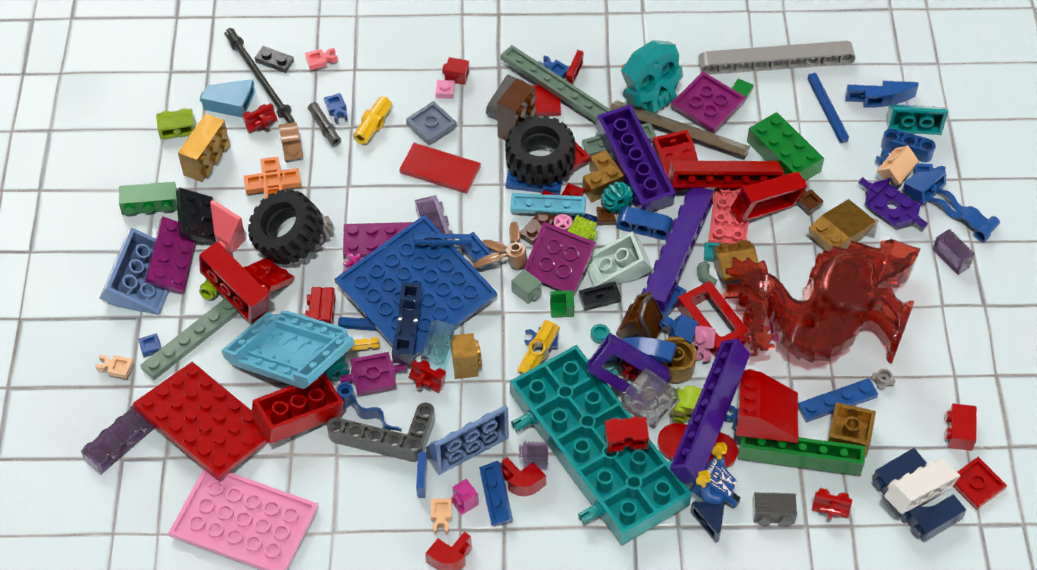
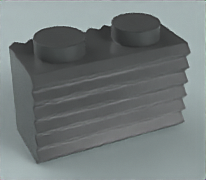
M754 492L752 499L754 523L758 522L760 525L779 523L782 526L795 524L797 518L796 493Z

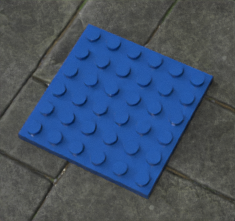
M425 214L334 279L340 289L392 347L398 323L402 282L422 284V297L413 359L498 295L493 287L453 245H435V247H431V245L413 244L414 233L435 232V234H442Z

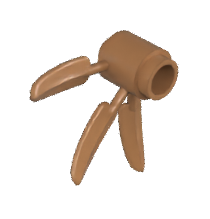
M517 222L510 223V241L514 243H511L507 250L506 245L500 242L482 240L487 248L496 251V253L477 260L473 264L475 269L500 261L501 258L507 256L510 266L514 269L521 270L525 267L528 258L524 244L517 242L520 240Z

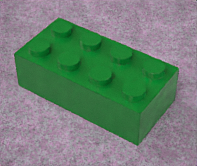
M778 112L749 128L747 143L765 161H778L783 170V176L799 171L802 178L807 181L822 171L824 157Z

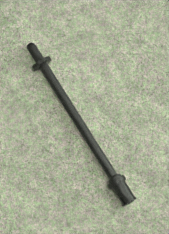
M228 28L224 35L230 41V46L232 49L239 51L278 108L277 116L285 118L288 123L295 122L290 114L292 111L291 106L282 103L243 47V39L237 35L234 28Z

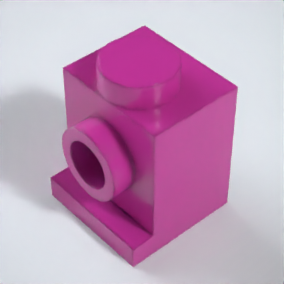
M467 478L453 486L452 504L461 515L478 506V493Z

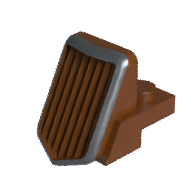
M650 291L637 295L634 303L630 304L616 332L617 336L624 338L637 334L639 337L657 339L662 330L659 327V323L664 317Z

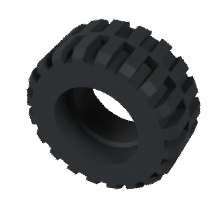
M539 115L533 116L530 119L527 117L523 119V122L519 121L506 136V165L513 176H517V179L522 182L526 181V184L529 185L537 184V186H542V184H547L548 186L552 185L554 181L559 182L574 167L575 137L570 128H567L565 123H560L554 117L553 119L549 118V116L539 117ZM538 145L548 146L555 150L553 153L545 156H535L526 152L527 149Z
M286 189V191L279 190L276 194L271 193L268 195V198H263L260 201L261 204L254 208V214L249 219L251 224H248L249 239L252 245L267 259L273 261V263L288 265L290 262H299L300 258L304 259L310 251H314L316 243L319 244L321 240L320 234H323V217L320 210L303 193L292 189ZM296 217L292 228L286 234L276 237L282 223L289 218Z

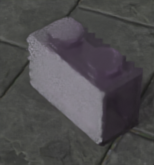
M948 229L936 237L933 250L959 275L970 268L975 252L969 250L970 247H967L954 232H951L952 229Z
M524 441L523 445H519V457H523L524 462H548V443L546 441L544 443L542 441L540 443L538 441L536 443L534 441L532 443Z

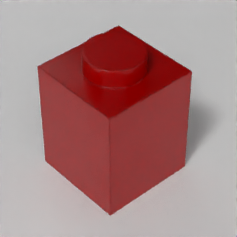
M449 57L447 64L444 63L442 68L445 80H453L456 84L466 85L470 73L469 60Z

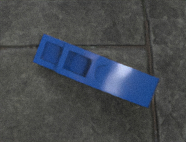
M883 81L882 86L847 84L845 101L863 102V108L886 107L889 104H899L916 97L919 82Z

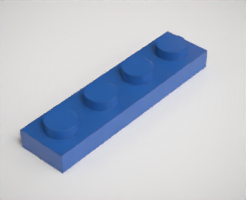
M870 378L799 402L798 410L807 423L833 414L836 402L855 406L877 398L878 392Z

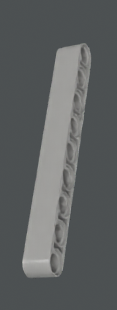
M850 41L706 51L698 57L701 72L703 71L708 75L845 65L854 62L856 59Z

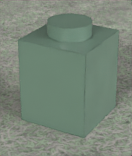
M524 269L511 281V291L529 304L540 297L542 293L541 281Z

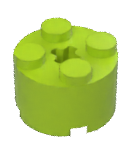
M685 386V389L680 390L681 387L676 389L670 410L673 422L683 424L689 422L702 388Z

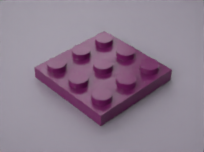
M702 71L671 102V108L714 134L742 106L746 97Z
M543 222L524 269L541 281V283L561 291L573 290L575 296L597 243Z

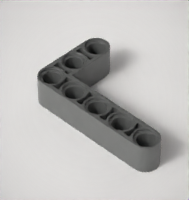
M428 402L419 404L408 434L342 418H332L327 423L328 437L331 442L410 462H417L418 453L425 452L435 423V411L433 405Z

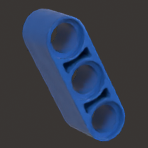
M892 128L885 130L881 142V148L888 153H891L895 148L909 146L918 161L925 163L932 160L936 148L935 142L931 139Z
M624 206L621 208L616 226L626 232L666 240L668 232L671 231L673 219L667 215Z

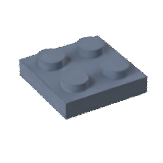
M434 101L406 119V124L428 144H431L457 127V122Z

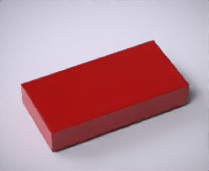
M577 50L566 73V81L574 85L583 65L584 53L581 50Z

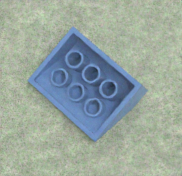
M134 228L130 229L124 238L99 297L100 299L117 307L155 315L159 314L168 290L145 282L155 238Z
M505 405L492 413H487L480 419L467 423L463 428L450 432L446 437L431 442L426 447V456L437 474L441 475L509 439L508 407Z

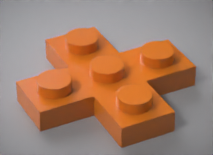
M278 156L260 159L262 173L244 175L246 194L264 192L265 199L268 198L269 194H276L279 190L301 187L299 168L280 170Z

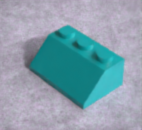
M889 104L886 115L887 129L892 128L911 134L942 135L948 109L935 106Z

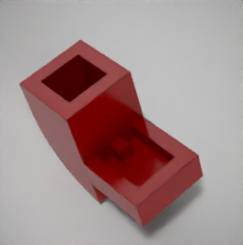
M508 457L501 461L503 476L508 481V490L512 494L530 496L546 486V475L534 462L520 471Z
M464 531L452 547L437 538L425 553L426 563L436 570L462 569L466 565L465 556L472 548L471 535Z

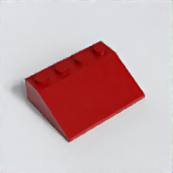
M744 370L738 385L736 435L798 443V392L760 371Z

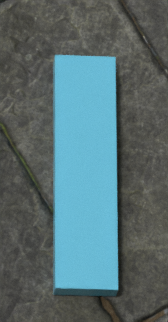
M512 193L510 212L585 216L586 196Z

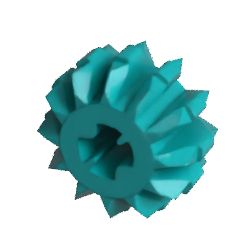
M616 181L613 185L609 184V187L604 189V193L601 194V201L608 211L619 213L622 207L630 206V202L633 200V193L630 187L623 181L620 183Z

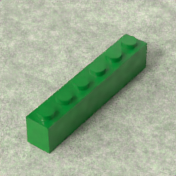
M741 436L738 459L861 476L865 461V446L798 437V443Z

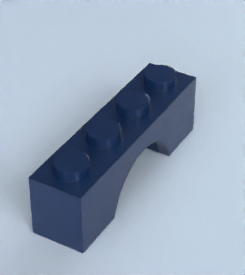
M402 282L398 323L392 347V363L411 365L413 361L422 297V284Z

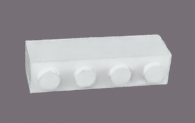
M943 458L936 462L931 461L926 467H919L914 473H907L900 480H893L887 488L889 490L884 497L900 514H903L950 490L960 475Z

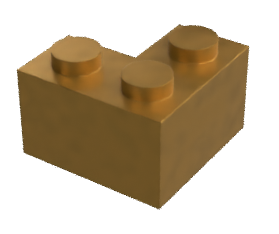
M607 150L590 156L589 170L591 173L583 176L582 188L585 189V195L592 203L602 198L601 194L604 193L605 188L609 187V184L613 185L616 181L618 183L624 182V175Z
M474 333L450 335L455 379L478 377V369L482 368L481 349L478 340L474 339Z

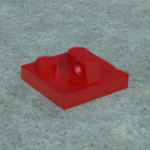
M266 258L243 267L260 285H265L269 293L293 283L295 277L288 273L286 269L277 266L273 261Z

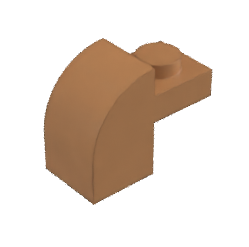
M297 122L279 124L285 160L303 158Z

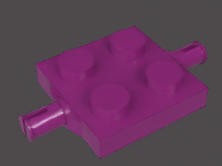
M389 352L350 359L351 374L339 375L340 383L352 381L356 387L357 396L396 389L395 373L407 371L406 364L394 365L390 360Z

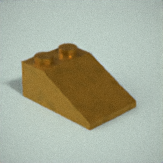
M847 199L821 215L809 227V237L838 260L876 224V221L850 199Z

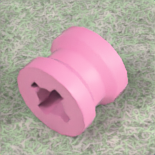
M560 214L554 219V226L568 231L572 224L571 217L566 214Z

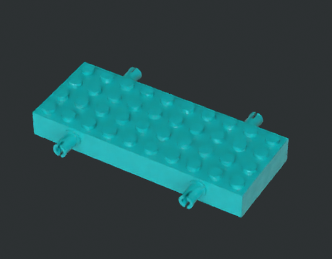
M575 345L510 381V394L525 413L521 417L512 420L511 425L517 433L529 425H533L592 504L589 508L578 513L582 524L586 525L598 516L601 517L620 544L623 545L688 507L691 503L692 493L669 469L673 459L667 462L650 439L648 449L632 450L631 447H624V451L607 452L604 434L605 421L613 418L629 419L632 415L606 382L588 372V359L581 349ZM610 366L606 369L611 373L615 374L616 376H618V372L616 369H614V366Z

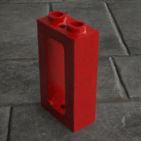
M798 171L742 187L731 206V210L738 222L741 223L795 207L807 188L806 181Z
M708 281L678 296L676 308L681 314L699 322L698 326L713 328L696 306L710 298L734 329L733 332L722 337L715 331L714 348H710L709 351L716 357L722 341L739 339L745 345L748 341L749 330L712 282Z

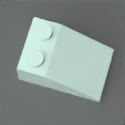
M633 232L594 252L587 265V270L594 286L611 282L619 284L636 280L653 271L642 242Z

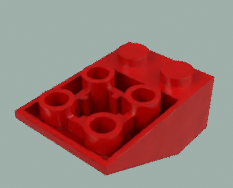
M688 130L653 137L652 147L667 177L670 160L698 161L695 146ZM673 188V189H674V191L676 192V191H680V190H684V189H688V188Z

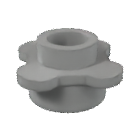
M880 369L877 373L872 374V379L877 382L879 389H885L886 386L895 384L893 374L888 369Z

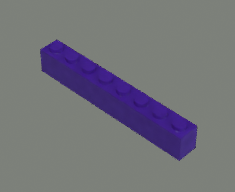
M691 188L689 192H686L684 205H680L678 218H675L673 221L672 232H668L666 245L661 247L660 259L655 261L654 272L648 277L647 288L642 290L641 294L651 292L662 312L666 311L673 297L676 286L712 207L714 190Z
M739 339L721 342L669 468L683 484L696 483V479L699 477L698 472L705 470L747 365L750 352Z

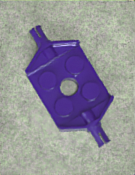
M864 177L859 180L858 184L866 188L867 192L865 206L893 226L901 228L916 223L922 229L927 227L928 222L919 216L921 200L917 204L890 185L889 178L870 183ZM887 205H894L896 209H890Z

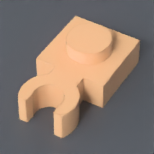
M99 355L100 362L105 363L102 365L96 364L95 367L99 372L107 371L108 376L127 379L134 362L131 358L114 355L111 360L105 355Z
M452 498L431 499V521H435L433 524L434 534H437L438 527H444L445 534H448L449 525L447 521H452Z

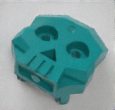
M652 40L634 51L621 70L627 88L623 91V96L627 98L629 104L652 113L658 111L659 108H663L670 101L672 102L677 97L675 91L677 84L684 77L682 66L679 65V53L676 44L669 41Z

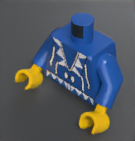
M724 442L717 443L712 450V454L716 457H713L707 463L704 471L698 472L699 477H697L696 483L692 485L690 491L702 498L703 502L721 505L726 501L732 507H735L741 499L732 491L737 480L725 467V459L722 455L727 452L726 444Z

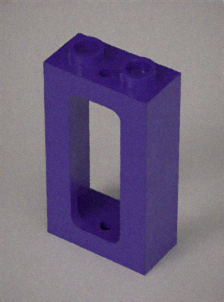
M612 333L608 334L587 362L589 373L647 407L651 401L654 402L657 399L659 391L666 387L671 379L667 366ZM610 355H616L655 378V380L643 392L602 366Z

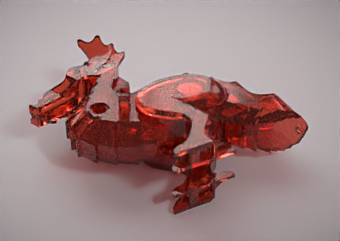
M890 238L889 240L881 241L880 248L851 240L848 249L833 246L830 252L823 250V253H818L807 286L803 287V301L794 299L783 283L774 275L768 274L767 265L764 260L755 263L750 258H747L742 262L733 257L732 267L726 268L725 273L741 280L739 284L728 283L726 285V292L721 295L724 299H738L739 306L745 308L742 319L744 325L749 329L747 342L751 346L750 349L753 350L750 357H757L759 351L771 350L775 347L774 344L769 343L775 335L768 334L770 327L764 325L765 317L768 316L769 321L773 322L775 332L778 333L779 343L783 344L787 353H791L798 360L802 358L811 363L814 361H829L830 357L839 355L843 350L852 346L859 332L868 330L880 339L887 350V361L892 364L914 304L912 300L905 303L901 302L895 296L892 288L899 287L900 284L906 283L909 279L921 248Z

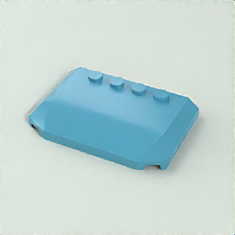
M281 311L279 315H272L271 312H266L221 351L223 357L233 366L305 389L355 344L352 336L350 337L347 330L343 327L290 311Z

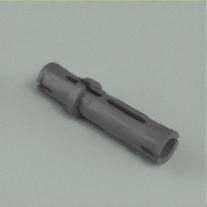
M313 102L309 104L308 110L320 126L321 133L327 137L332 146L340 144L341 138L335 131V126L329 122L318 103Z

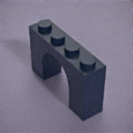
M912 448L876 469L872 478L873 484L877 490H880L885 495L889 490L887 488L893 480H900L905 474H912L919 467H926L927 462L915 448ZM952 494L933 506L919 505L903 514H900L899 511L898 513L900 518L912 528L913 534L924 543L961 521L967 509Z

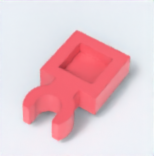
M335 48L328 49L324 53L322 49L305 53L310 70L326 67V62L335 63L338 61Z

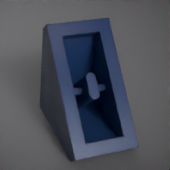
M700 501L692 502L690 513L713 541L717 543L721 534L724 505H714Z

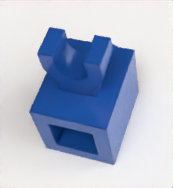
M681 314L674 320L665 316L664 319L660 320L659 327L670 330L668 338L682 337L686 339V342L691 343L695 334V326H698L699 322Z

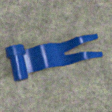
M939 190L938 193L945 195L950 200L954 210L943 199L931 198L928 200L940 204L950 218H961L968 222L975 230L974 236L981 242H985L991 236V232L1000 224V220L995 216H991L988 219L973 206H961L955 196L947 190Z
M342 382L338 385L337 393L344 402L343 408L352 406L360 418L365 420L376 418L382 422L383 429L402 432V428L390 426L384 421V414L381 408L361 407L356 397L353 396V386L350 383Z

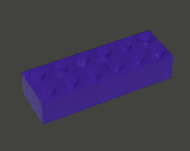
M631 104L597 115L596 129L609 155L623 173L624 183L632 190V202L635 208L652 212L672 205L676 193Z

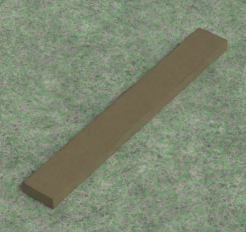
M616 100L611 104L610 109L615 110L629 104ZM632 106L638 120L650 122L652 125L673 132L688 130L693 139L745 156L750 150V146Z

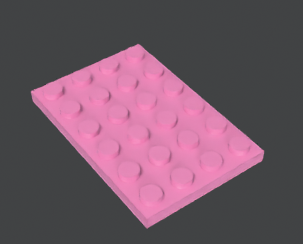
M203 469L173 523L169 536L260 570H288L319 506L318 503L231 472L217 480Z

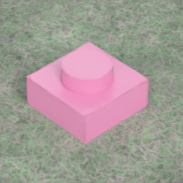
M437 80L436 98L453 99L455 81Z

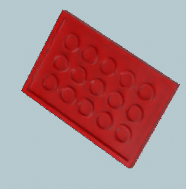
M193 361L133 402L132 408L217 480L221 479L268 443L251 415L252 410Z

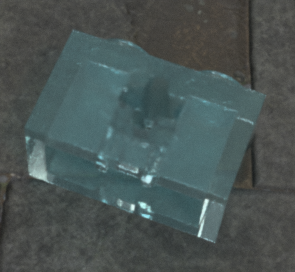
M440 320L433 321L420 359L436 365L445 364L456 326Z

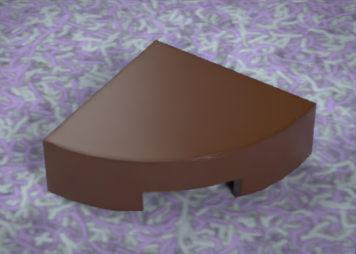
M597 207V226L616 225V218L613 214L603 207Z

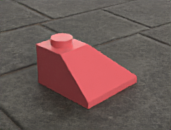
M212 200L210 204L216 242L218 241L227 251L233 253L246 240L242 218Z

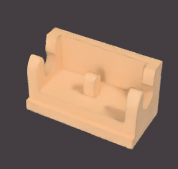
M909 146L898 147L891 152L876 172L881 175L883 180L890 177L896 185H900L918 163V159Z

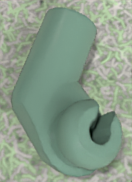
M700 262L697 266L698 279L704 283L711 281L715 286L718 280L709 275V263Z

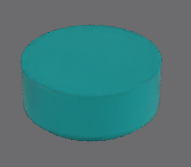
M603 324L593 326L590 333L591 340L601 344L610 333V330Z

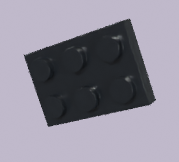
M179 187L176 191L179 236L213 245L216 242L210 204L213 197Z

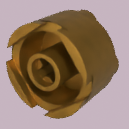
M682 337L667 338L664 341L677 345L672 362H660L669 368L670 382L680 383L690 380L695 370L696 348Z

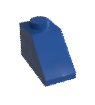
M942 169L915 173L904 183L905 195L917 203L921 200V205H924L946 185V171Z

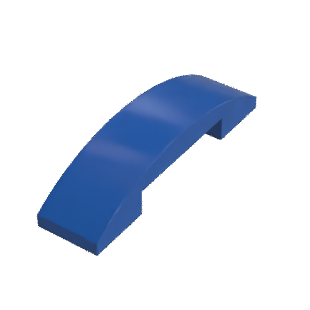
M646 337L622 338L623 341L658 362H672L677 348L675 343ZM610 355L605 363H619L621 358L616 355Z

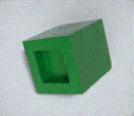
M573 290L551 291V317H574Z

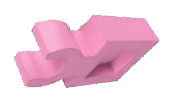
M695 326L694 345L698 346L696 360L703 359L704 362L711 360L709 349L714 348L715 328Z

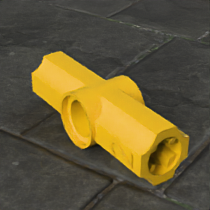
M379 97L372 108L364 112L360 125L353 133V138L359 144H367L375 131H379L382 128L385 117L393 106L388 97Z
M544 320L536 337L529 343V349L517 369L518 373L522 375L540 365L547 358L548 350L560 330L558 325L549 320ZM542 346L543 350L541 352H534L536 347Z

